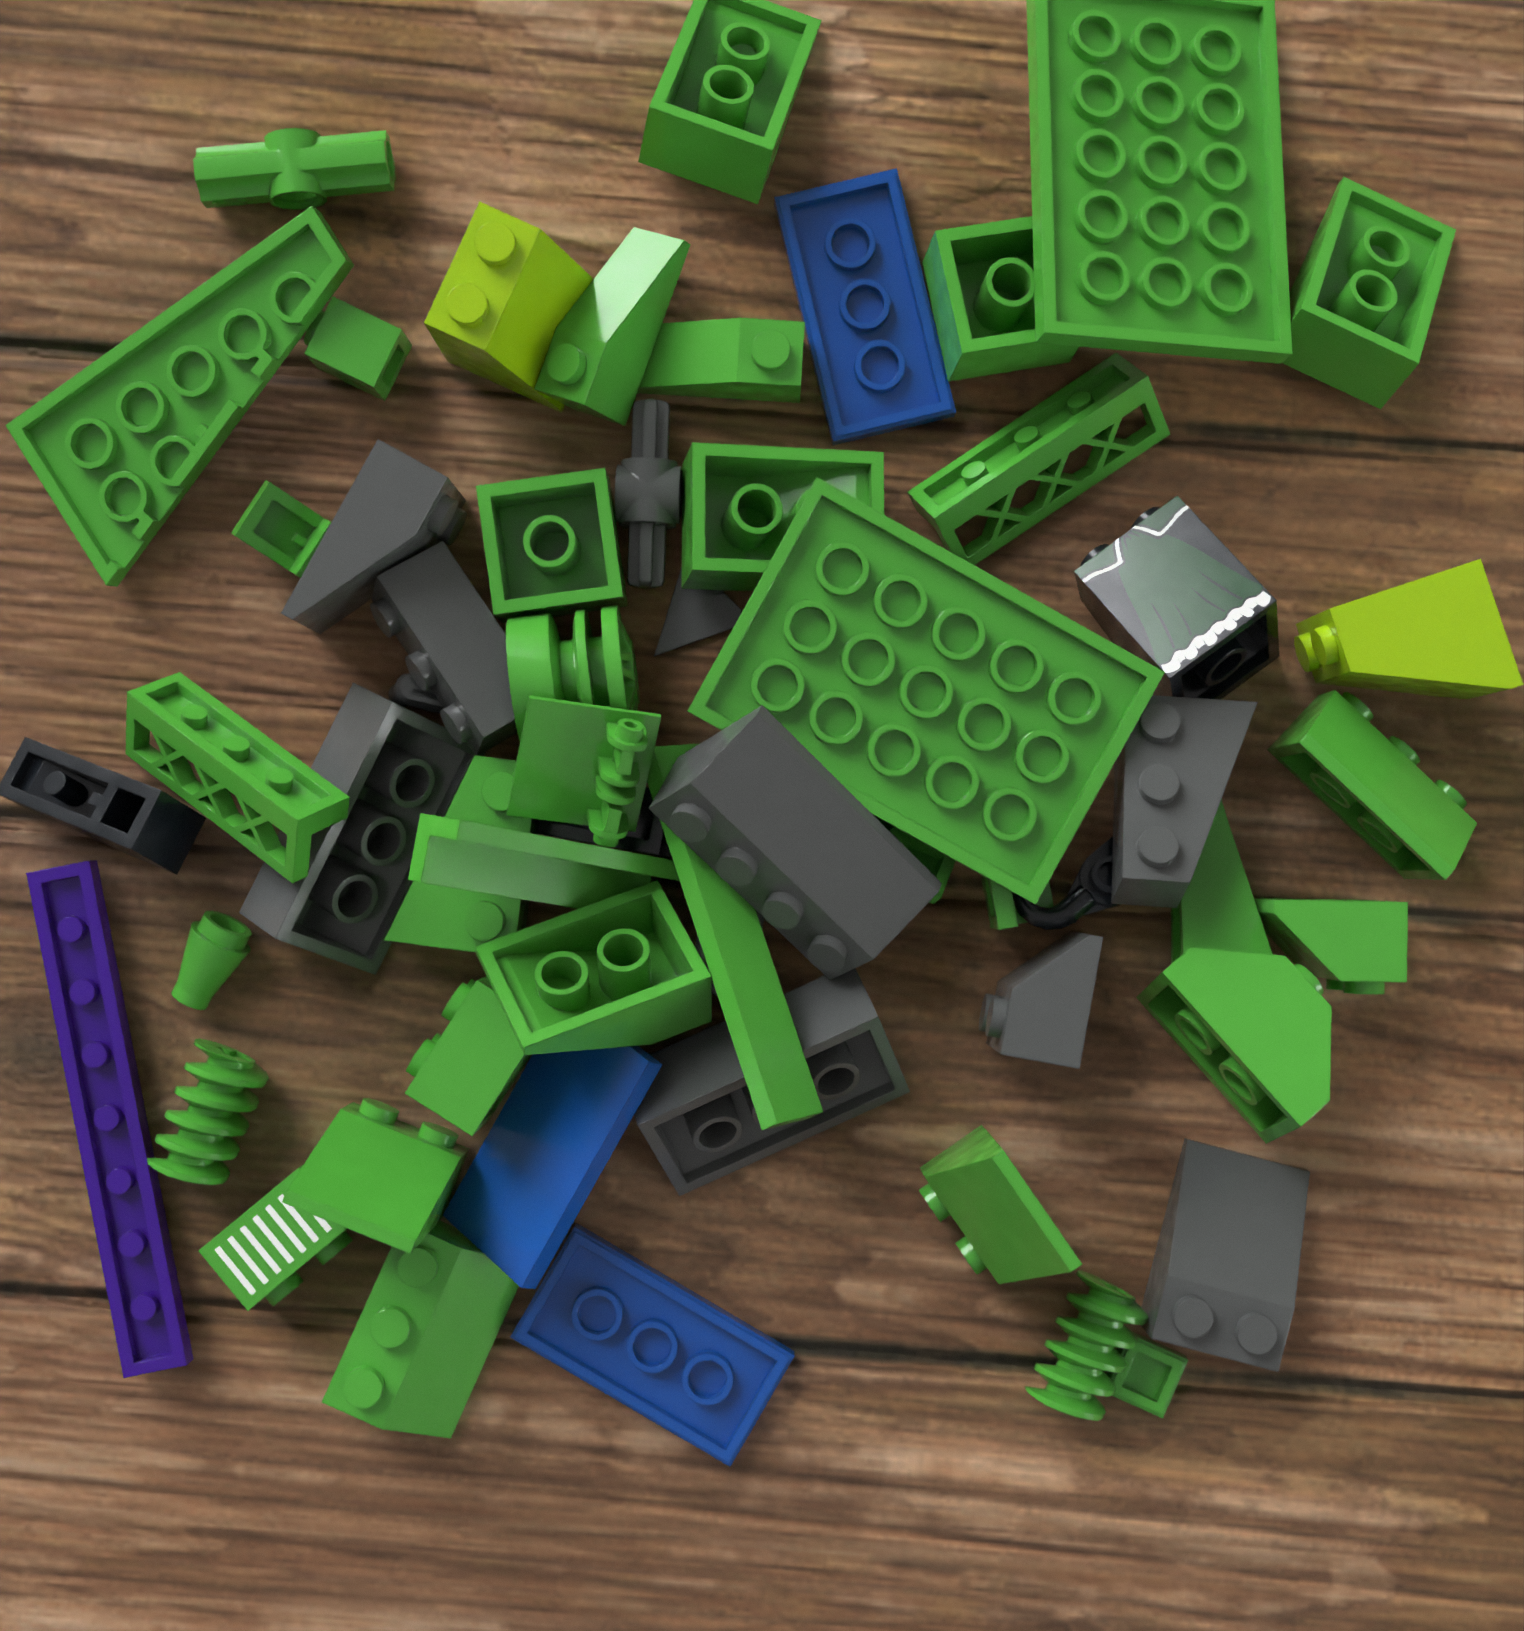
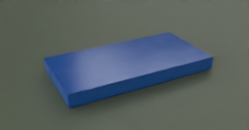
M897 168L774 197V206L802 321L805 322V334L832 446L954 417L956 409L946 375Z
M639 1046L532 1055L443 1216L520 1288L536 1289L657 1076L662 1064Z
M578 1223L574 1226L510 1338L729 1467H731L795 1357L794 1350Z

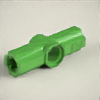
M285 128L268 133L264 137L265 142L196 148V156L193 158L195 182L199 190L200 200L206 208L270 202L273 206L282 209L305 210L310 206L316 208L324 205L327 202V197L394 191L396 180L394 157L390 137L386 130L321 136L319 133L309 129Z

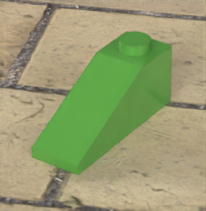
M633 227L556 327L534 389L576 411L625 426L691 244L682 239Z
M729 318L662 323L637 393L800 403L805 322Z

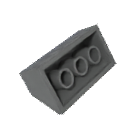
M353 683L311 766L312 770L350 797L348 818L312 834L307 877L292 884L264 862L239 913L275 939L376 975L392 941H384L413 882L408 880L420 813L445 817L475 756L466 741L458 744L451 737L446 727ZM280 830L277 836L281 845L286 848L287 835Z
M762 705L679 756L649 807L676 836L683 840L829 980L875 959L939 892L942 885Z
M856 968L831 980L822 975L818 979L784 994L823 1109V1113L811 1118L765 1130L761 1129L726 1020L709 1026L701 1032L661 1050L649 1053L662 1064V1067L634 1116L639 1129L679 1196L910 1092L881 1021Z

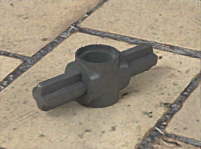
M657 399L635 401L632 407L631 458L623 459L621 464H617L615 477L616 522H619L620 526L629 528L627 582L630 586L642 589L662 587L665 583L667 530L676 528V524H680L682 469L681 466H678V462L669 459L670 406L667 402Z

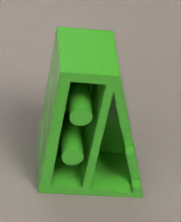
M475 755L445 817L538 834L539 819L508 816L506 813L516 760ZM413 881L384 941L476 953L475 946L526 928L529 901Z

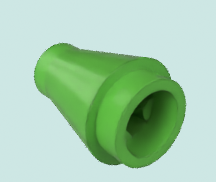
M205 911L200 921H195L191 924L178 979L171 992L172 996L187 1007L197 1010L207 1009L212 997L250 953L251 948L248 945V941L252 935L251 930L245 924L229 915L217 911Z

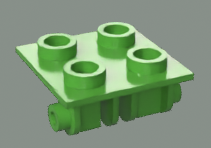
M529 695L508 801L507 815L589 826L590 831L594 833L593 841L597 845L607 848L616 847L619 839L626 837L628 831L636 832L661 722V714Z

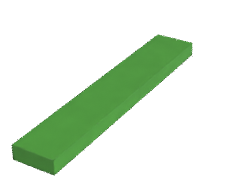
M699 744L655 746L647 779L653 800L677 758ZM660 820L761 1129L765 1130L805 1120L823 1113L756 910Z

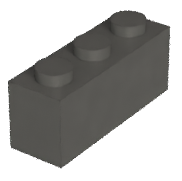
M442 541L376 576L372 597L373 603L370 604L374 620L388 638L395 635L407 652L408 656L405 657L406 666L416 684L424 691L431 688L444 708L440 711V715L451 737L458 744L466 741L474 755L479 756L517 734L507 667L506 634L446 544Z

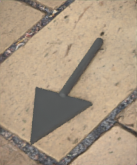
M681 567L654 657L733 629L743 610L724 593L725 590L682 589Z

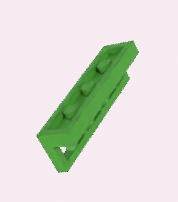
M1114 353L907 493L916 511L935 528L944 548L969 563L976 565L1169 436L1170 431L1148 375L1118 353ZM1140 406L1147 425L1126 439L1116 438L1115 435L1122 418ZM1082 444L1093 446L1084 467L1073 474L1062 472L1070 452ZM1028 480L1041 481L1033 501L1021 509L1010 507L1016 488ZM976 515L988 517L982 535L962 547L954 530Z
M181 672L127 692L125 754L292 884L307 877L312 834L348 818L350 797ZM150 731L152 732L161 752H159L156 748L149 744ZM188 760L194 764L202 784L197 781ZM230 792L236 796L245 817L238 812ZM273 825L287 835L286 848L281 845Z
M420 813L408 880L576 909L648 884L651 881V876L680 881L673 860Z

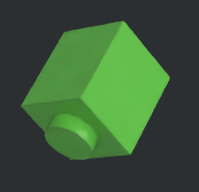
M332 296L326 310H321L312 322L304 337V343L308 346L304 354L317 369L383 401L386 400L412 347L411 342L402 329Z

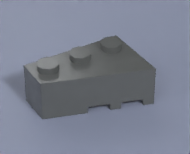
M1152 695L1114 765L1111 904L1178 907L1193 877L1257 702Z

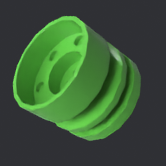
M618 605L601 607L602 636L599 637L592 636L587 610H575L572 640L561 641L557 625L550 613L507 618V667L519 741L521 740L529 695L637 711L640 695L634 646L622 623Z

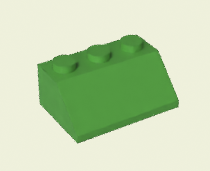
M1336 690L1318 695L1267 750L1404 879L1446 880L1455 870L1477 825V822L1463 810L1467 806L1464 797L1448 783L1439 779L1433 782L1416 766L1420 762L1417 753L1401 739L1395 736H1390L1387 739L1370 723L1374 718L1373 713L1357 697L1348 692L1340 695Z
M440 1221L411 1254L391 1246L322 1403L379 1429L451 1438L519 1286L456 1227Z

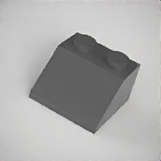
M1069 931L998 980L995 995L985 994L980 1012L979 1031L986 1032V1044L1001 1055L1080 1069L1103 937Z

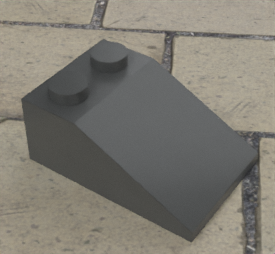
M378 439L281 614L319 634L323 633L372 599L376 576L442 541L447 545H451L459 535L467 517V512L462 510L466 499L448 477Z
M1184 1138L1141 1306L1149 1318L1146 1324L1140 1326L1151 1339L1279 1372L1295 1309L1310 1176L1308 1170Z

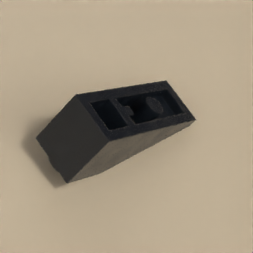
M27 737L24 738L0 783V796L176 875L206 820V817L160 789Z

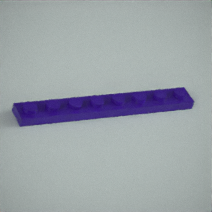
M88 860L29 872L26 875L123 1378L186 1366L194 1358L158 1172L148 1165L146 1160L147 1158L155 1157L97 860Z

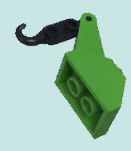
M1221 799L1191 882L1178 907L1171 908V965L1160 973L1136 998L1267 1144L1300 1128L1330 1101L1332 1006L1322 996L1324 993L1323 987L1310 970L1301 964L1293 965L1284 955H1273ZM1113 836L1086 858L1067 896L1055 906L1049 908L1041 907L1012 892L1014 906L1018 914L1032 926L1044 930L1063 929L1076 923L1083 916L1122 905L1111 904Z

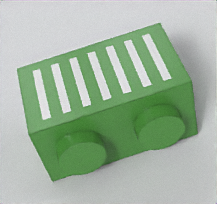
M302 1166L199 1250L200 1254L247 1311L264 1297L272 1306H275L303 1282V1279L296 1272L300 1267L314 1256L323 1266L353 1241L345 1231L347 1228L282 1203L288 1187Z

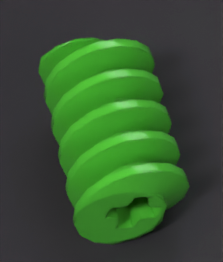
M199 1038L195 1039L194 1045L208 1056L207 1061L186 1062L184 1066L187 1072L199 1080L197 1086H176L174 1093L187 1102L189 1106L187 1110H166L164 1115L167 1120L179 1128L178 1133L157 1134L155 1137V1142L166 1149L169 1155L167 1158L150 1157L146 1160L153 1169L168 1177L193 1184L217 1185L225 1183L230 1176L229 1167L223 1161L233 1160L240 1151L239 1144L232 1137L243 1136L249 1129L248 1120L240 1112H252L259 1104L258 1097L249 1088L264 1087L269 1077L267 1072L256 1064V1061L250 1056L226 1045Z
M1078 1270L1076 1275L1090 1288L1088 1294L1067 1293L1065 1298L1079 1311L1077 1318L1056 1317L1055 1322L1064 1330L1068 1338L1066 1341L1046 1339L1044 1345L1058 1359L1056 1365L1035 1363L1033 1369L1047 1382L1045 1389L1025 1386V1390L1032 1397L1058 1412L1079 1419L1099 1421L1104 1418L1106 1411L1105 1407L1094 1395L1110 1397L1114 1395L1117 1389L1115 1383L1104 1371L1121 1373L1127 1367L1126 1360L1114 1347L1132 1349L1136 1347L1138 1342L1137 1337L1125 1324L1144 1325L1149 1317L1135 1301L1136 1298L1128 1292L1093 1274Z

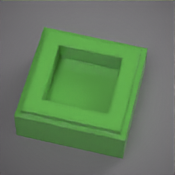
M1132 1332L1138 1340L1136 1347L1132 1349H1117L1126 1360L1127 1367L1125 1371L1121 1373L1107 1372V1375L1117 1388L1112 1396L1163 1418L1188 1359L1184 1354Z

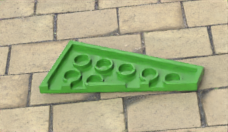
M313 206L304 210L5 425L106 586L118 587L355 266L322 213Z

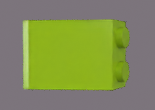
M479 201L424 324L448 362L562 413L564 404L534 388L556 327L593 281V278L540 228Z
M1481 559L1327 609L1296 623L1299 635L1294 638V647L1298 661L1305 672L1312 671L1315 683L1457 699H1471L1523 685Z

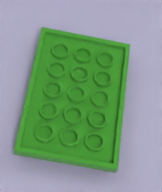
M1026 0L1036 343L1282 364L1293 352L1275 0Z
M816 477L687 712L719 730H723L762 705L874 816L1029 902L1036 904L1165 672Z

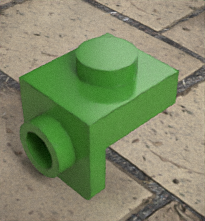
M265 480L231 534L301 578L331 521L323 518L271 482Z

